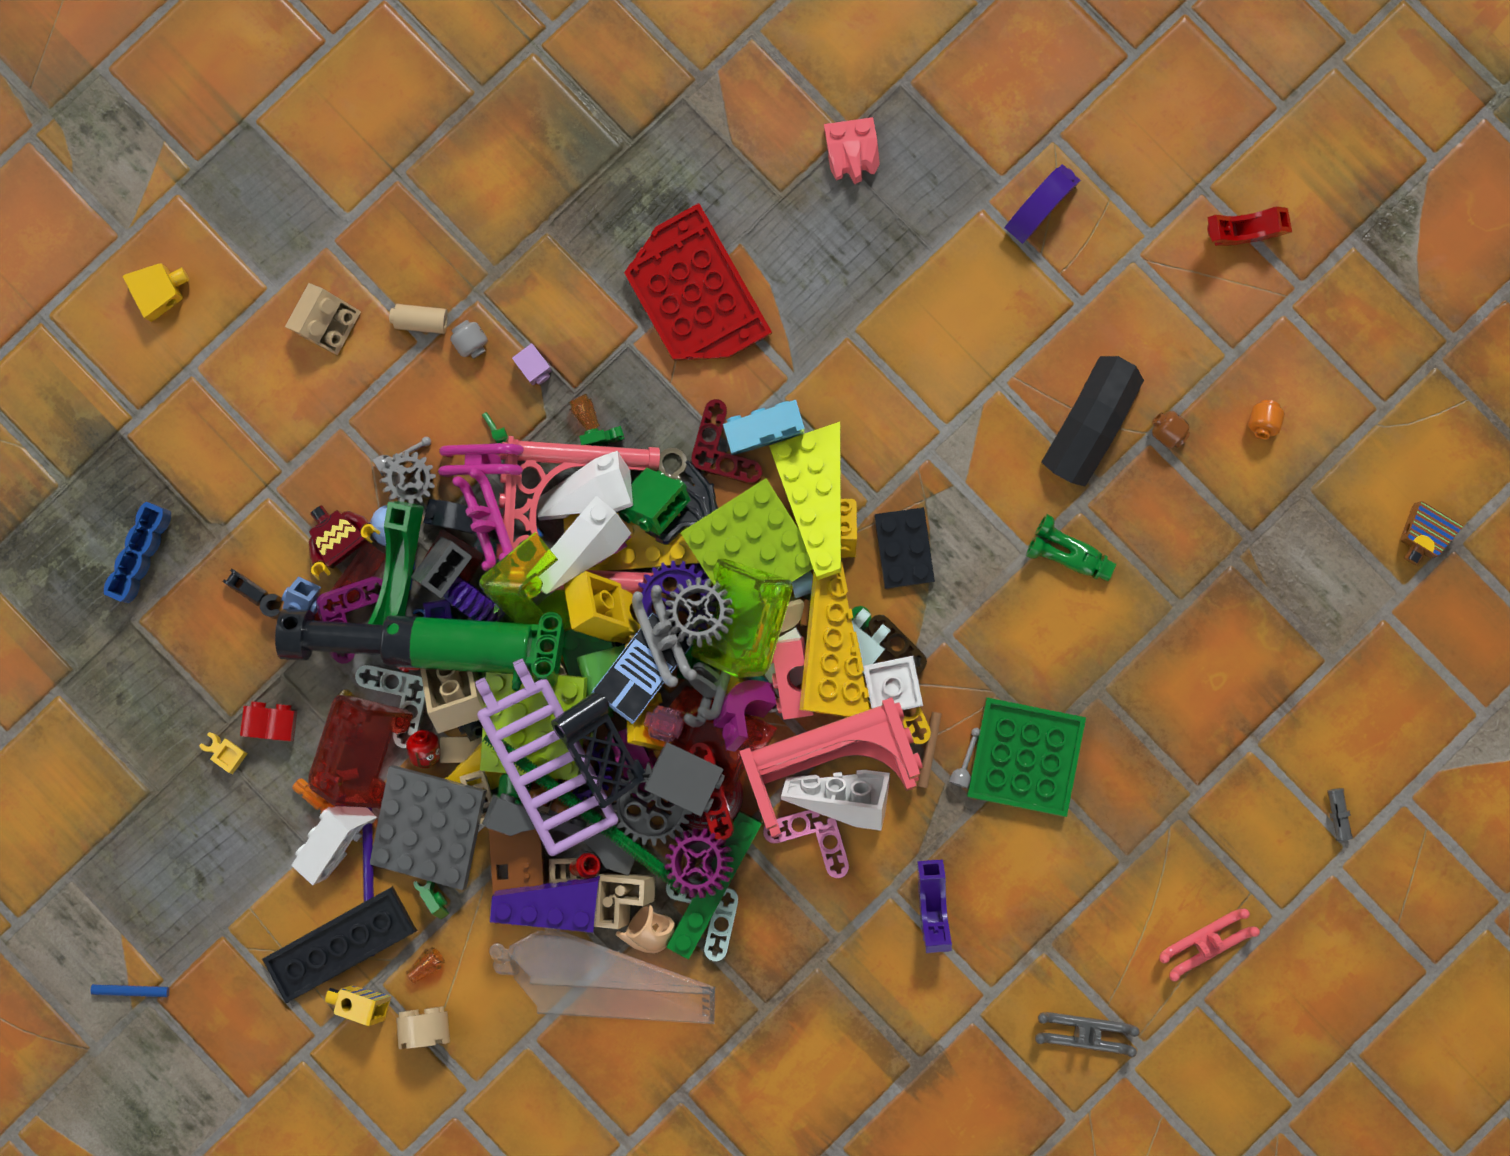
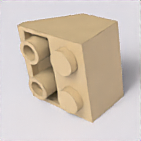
M308 283L285 327L338 355L361 311L325 289Z

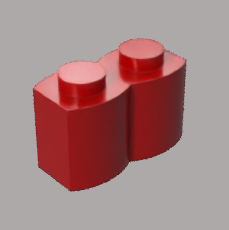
M251 701L250 706H243L240 736L294 741L297 711H291V705L276 704V709L266 708V703Z

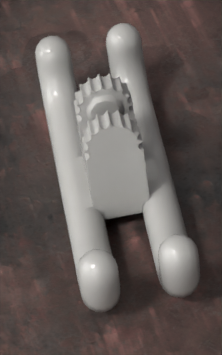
M654 585L651 589V599L660 622L653 629L643 607V594L637 591L633 594L632 605L664 683L668 687H675L678 684V679L672 676L663 656V650L671 648L679 669L687 680H694L697 677V672L690 668L677 635H673L670 632L673 625L668 620L670 619L669 616L664 615L666 608L661 597L662 588L659 585Z

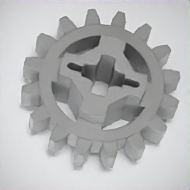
M408 451L402 452V458L396 453L393 455L394 462L389 459L385 461L388 469H381L380 472L385 474V478L379 481L380 483H386V487L382 491H390L389 500L398 498L397 501L404 502L406 500L407 503L413 504V499H415L419 504L423 502L421 495L424 497L430 496L427 489L435 487L433 483H430V479L435 478L436 475L429 474V470L433 466H426L424 464L427 459L426 457L419 460L417 459L418 452H414L409 457ZM410 462L413 463V465L409 468H405L403 465H400L399 463ZM421 471H422V474H423V482L420 481V472H421ZM413 472L410 477L411 482L403 485L404 475ZM392 474L395 476V485L392 483ZM406 489L416 492L414 495H404L402 493Z

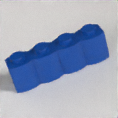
M149 502L141 505L136 514V525L128 532L125 539V548L118 554L115 560L114 572L110 574L105 582L104 595L126 603H130L135 599L140 589V580L149 570L150 557L158 550L161 534L170 523L171 511Z

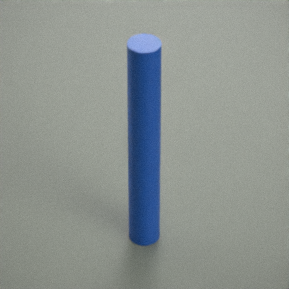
M92 984L91 995L168 997L169 987Z

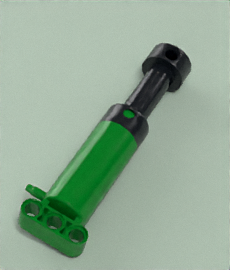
M282 609L276 625L275 646L278 657L286 660L306 661L309 660L313 651L381 655V660L385 666L513 674L512 690L519 691L522 681L513 665V662L519 659H523L530 675L534 678V682L547 679L552 688L556 685L565 631L562 618L554 612L543 614L539 624L390 615L386 617L383 625L315 621L311 610ZM552 649L550 652H544L545 650ZM543 672H549L546 675H540Z

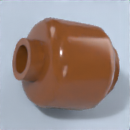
M1169 411L1165 414L1161 412L1152 421L1154 425L1152 429L1153 437L1167 448L1180 447L1190 435V432H1188V422L1174 411Z

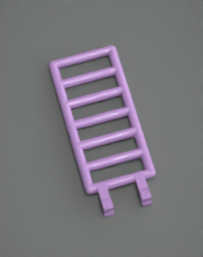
M519 659L513 662V665L525 688L496 701L485 677L477 680L475 685L487 706L478 711L477 716L548 854L555 856L616 825L618 817L610 804L606 808H601L606 816L605 819L556 844L554 843L548 830L599 804L596 798L592 796L545 821L542 820L537 810L538 807L587 782L583 775L580 774L533 799L531 798L525 785L574 761L570 752H567L522 776L519 775L513 762L560 738L552 731L510 753L507 752L502 739L551 714H554L556 718L564 713L549 681L541 679L534 683L523 659ZM542 691L548 703L547 706L496 730L490 716ZM577 741L574 746L578 753L586 755L580 742ZM589 764L588 771L591 776L597 777L591 764ZM601 788V794L606 799L607 795L603 788Z

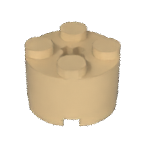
M444 1006L424 1009L425 1014H419V1009L399 1012V1017L396 1018L399 1049L433 1046L442 1042L443 1044L450 1043L448 1011L444 1012Z

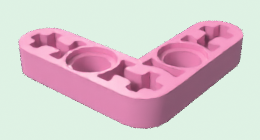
M805 810L778 818L779 828L784 827L782 821L788 820V829L792 835L786 836V831L781 832L782 835L777 839L772 838L771 835L768 836L767 831L769 829L767 830L766 826H764V837L771 843H779L816 832L828 874L834 878H841L847 874L849 864L836 819L828 818L825 825L821 821L814 822L816 828L810 829V821L806 814L812 813V818L819 816L817 812ZM797 817H801L806 821V828L801 832L793 830L791 825L792 821ZM834 835L838 841L837 846L833 849L825 848L823 845L825 836ZM841 850L842 855H837L839 863L844 862L845 866L841 868V873H836L835 870L830 869V866L834 865L832 856L827 859L826 854H832Z

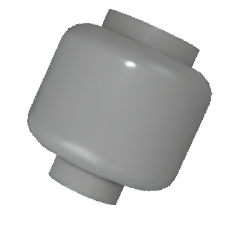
M466 320L451 330L453 334L450 340L462 357L471 355L474 359L486 351L483 346L487 344L488 338L478 323Z

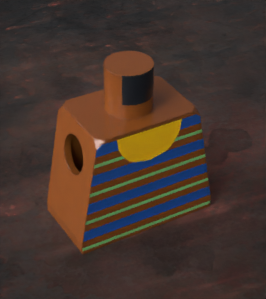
M1423 501L1414 503L1400 538L1401 542L1410 546L1404 559L1411 564L1418 565L1423 555L1428 558L1438 557L1459 533L1463 525Z

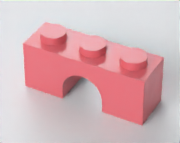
M804 637L774 641L771 644V648L768 649L770 664L774 663L775 673L772 674L774 689L778 688L780 697L776 699L777 711L782 713L783 720L815 714V712L799 710L802 688L795 686L790 679L791 669L804 665L806 650Z

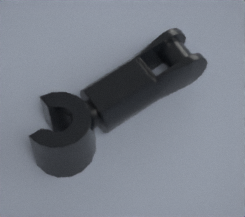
M231 568L230 571L232 573L227 580L224 579L222 582L255 605L260 606V610L264 615L272 619H278L281 611L278 609L272 610L271 607L274 603L281 602L282 597L276 594L268 595L266 590ZM240 578L243 579V584L240 588H237L235 586Z

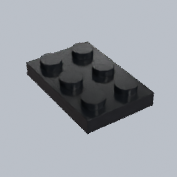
M924 507L874 514L884 589L935 582Z

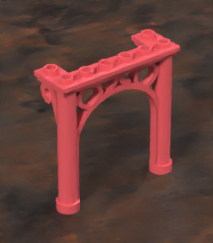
M508 436L506 441L502 443L521 445L524 451L521 455L499 454L501 460H504V464L517 465V461H525V463L520 465L522 469L534 468L541 481L535 488L527 489L521 482L522 475L500 474V483H504V493H499V508H503L502 519L513 548L512 559L519 568L512 567V560L507 563L500 561L498 569H495L493 572V585L497 586V591H504L509 588L539 589L527 579L529 572L526 566L529 562H522L518 558V545L522 541H530L537 550L533 560L547 552L538 535L536 510L543 489L555 475L569 468L583 467L593 459L615 451L620 453L630 470L644 471L647 467L657 472L660 463V449L658 447L635 449L518 441V439H514V436ZM536 462L560 465L545 475L542 467ZM516 486L523 494H533L532 499L527 498L526 504L520 509H515ZM528 510H529V520H528V518H527L525 515H523V514L526 513ZM514 519L522 522L525 532L530 530L531 536L522 535L513 542ZM501 544L496 546V559H499V555L503 553ZM586 570L587 572L621 583L622 589L632 594L637 591L643 592V589L638 584L639 582L647 583L644 578L645 574L653 576V573ZM563 584V586H561V587L558 588L557 590H563V591H565V589H564V584Z

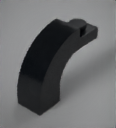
M429 499L423 523L477 535V532L472 531L470 526L473 523L472 518L466 514L468 506ZM495 529L488 532L489 539L499 541Z

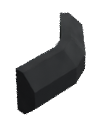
M1119 356L1099 357L1073 408L1041 463L1054 474L1070 483L1086 487L1119 431L1144 382L1137 366Z

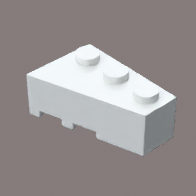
M353 798L336 807L325 809L319 817L321 819L319 824L308 833L307 837L309 839L306 844H303L296 851L295 855L297 857L291 866L312 885L329 877L347 855L345 850L351 841L357 842L362 837L359 831L363 826L376 820L377 816L357 798Z

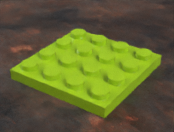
M767 478L680 532L705 573L711 579L712 584H720L721 587L718 593L722 590L728 592L724 599H732V604L728 608L734 609V614H732L734 618L813 569L798 527Z
M486 673V681L496 701L517 692L512 690L513 674ZM558 675V681L552 689L564 712L586 698L587 677ZM523 683L520 686V690L525 688ZM542 691L490 716V719L496 730H499L547 706L548 703ZM554 714L504 738V741L512 745L514 749H518L554 731L551 725V721L555 719ZM484 728L482 730V741L487 735ZM559 739L525 757L539 767L569 751L564 742ZM580 739L579 742L583 748V739ZM486 741L482 742L480 771L506 773L495 749L493 750V746L490 748L491 745L487 746L488 742L486 744ZM575 761L548 773L554 779L570 780L581 774ZM519 766L516 767L519 775L526 774V772L523 773L524 770L521 771V768L518 770Z

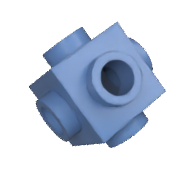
M298 577L283 593V609L311 610L315 615L317 613L316 601L321 587Z

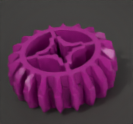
M698 828L693 829L692 835L689 831H684V840L678 836L675 838L678 846L669 845V849L674 851L673 855L666 854L665 856L666 859L671 860V864H666L665 869H672L673 871L667 875V878H676L672 886L674 888L681 886V894H686L689 891V897L695 898L697 893L700 898H705L706 891L711 896L715 895L714 886L722 890L724 887L720 881L729 882L730 880L725 875L726 871L733 872L732 867H727V862H733L734 858L726 857V854L731 852V848H722L726 840L719 839L717 841L714 838L715 834L712 833L709 836V829L705 828L701 834ZM697 842H705L711 847L698 853L690 846ZM715 853L717 856L718 863L716 872H714L711 867V862L715 857ZM684 854L687 858V866L682 871L681 862ZM696 858L703 859L702 868L695 867V864H698L695 863ZM700 873L709 881L696 885L688 879Z

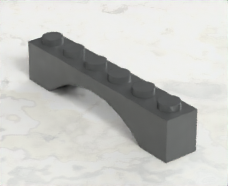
M502 793L501 797L493 794L482 823L486 828L510 836L535 829L523 804L515 802L516 797ZM540 807L537 808L543 821L559 814L551 809L546 813L539 810ZM574 817L572 821L568 820L552 829L573 835L587 828V822ZM600 832L583 841L592 850L601 865L607 869L629 876L635 858L631 857V853L628 855L629 851L626 853V849L623 851L624 847L622 849L621 846L618 847L619 844L616 845L617 842L613 843L614 840L611 842L612 838L609 839V836L606 838L607 834L604 835V832L602 834Z

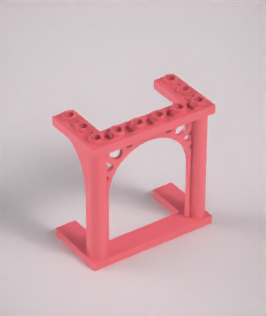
M891 697L883 700L882 705L754 751H751L750 748L740 751L766 829H769L772 838L781 836L782 833L764 784L829 761L852 755L871 757L890 767L901 779L906 791L916 788L915 781L919 780V769L923 768L919 754H913L910 744L914 743L909 728H903L904 713L899 702L894 703Z

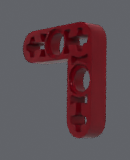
M719 399L710 400L705 406L691 457L693 465L700 471L748 484L758 482L762 476V468L758 462L717 451L723 431V424L727 416V407ZM715 404L720 405V410L723 411L722 414H718L715 422L720 423L719 427L712 423H705L706 419L711 421L712 412L709 409L714 408ZM707 428L714 429L717 434L715 440L707 442L702 438V433ZM702 452H705L708 459L714 460V455H718L716 469H710L712 463L704 462L703 466L699 465V460L696 459V456H701ZM723 459L733 461L734 468L731 472H723L720 469L719 465ZM738 461L743 462L741 468L749 469L750 465L755 466V471L758 472V475H753L752 479L747 478V473L740 471V476H736Z

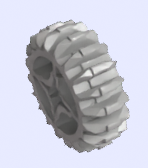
M696 578V585H692L691 580L688 579L686 580L687 588L684 589L681 584L677 585L680 591L679 594L674 591L670 592V596L675 601H666V606L672 609L665 610L664 615L672 617L668 620H670L671 625H675L670 630L671 634L674 635L681 632L678 636V641L682 642L688 637V646H692L694 639H696L697 646L702 647V640L706 639L707 644L710 646L712 645L710 637L715 636L716 640L720 641L721 636L718 632L728 633V628L723 624L730 625L733 623L731 618L726 617V615L734 614V609L726 608L732 604V599H724L728 595L726 590L718 593L721 587L719 583L710 588L711 579H707L704 585H702L701 578ZM697 593L707 594L699 601L686 599ZM713 599L720 605L718 620L709 613ZM680 605L689 612L685 626L679 622L678 618ZM705 607L703 611L704 614H706V617L702 615H698L695 618L693 617L695 616V613L692 610V608L700 610L701 608ZM701 623L713 626L702 632L691 631Z

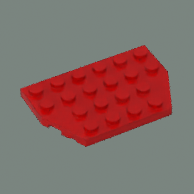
M700 203L656 226L644 246L636 254L633 262L629 264L624 272L673 361L730 358L772 334L770 327Z

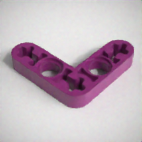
M370 577L321 594L316 601L320 621L347 622L346 612L367 606L378 600L381 588L378 589L379 593L376 594L373 591L364 593L362 587L367 591L375 588V583L382 586L383 579L380 577ZM352 590L358 591V600L355 603H348L347 594ZM328 599L332 602H337L341 599L344 604L343 607L340 603L332 604L331 610L323 608L327 604L326 600ZM329 652L331 657L341 664L350 662L355 655L344 653L345 656L341 657L336 652Z

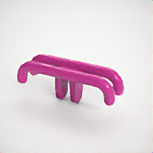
M508 443L442 446L439 449V453L442 456L465 455V465L441 466L438 469V473L443 477L470 475V470L477 468L484 474L521 475L523 472L521 466L501 464V457L496 454L521 455L524 448L521 445Z
M472 468L469 474L478 481L487 507L477 504L474 492L464 478L456 476L452 482L462 491L468 506L466 514L473 521L470 525L471 529L477 532L486 559L481 567L485 571H490L496 565V557L488 532L496 530L503 551L499 555V560L502 563L512 560L513 548L488 478L481 470Z

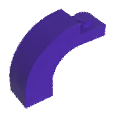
M1063 164L1060 165L1032 193L1004 228L1023 244L1081 180L1072 170L1066 168Z
M943 859L917 861L920 917L926 953L952 951L947 916L946 877Z

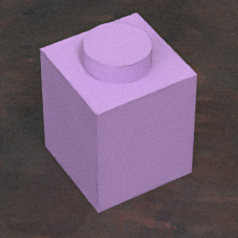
M532 343L512 358L532 386L536 383L540 385L549 379V373L552 372V369Z

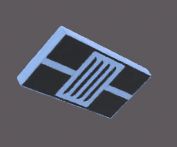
M653 613L648 618L652 629L660 622L658 616ZM641 628L592 691V693L595 692L598 695L603 694L609 702V707L632 724L664 683ZM687 638L680 642L683 652L686 654L691 647L687 645ZM671 648L663 650L662 653L672 673L678 664Z

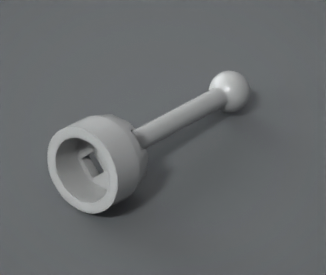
M423 437L421 442L405 451H408L410 454L423 446L427 447L431 444V439ZM380 455L374 458L373 461L378 470L381 471L383 468L388 469L385 463L386 460L389 459L394 462V459L389 455Z
M979 728L972 729V739L962 768L954 770L949 780L950 783L968 789L971 779L966 769L979 736Z

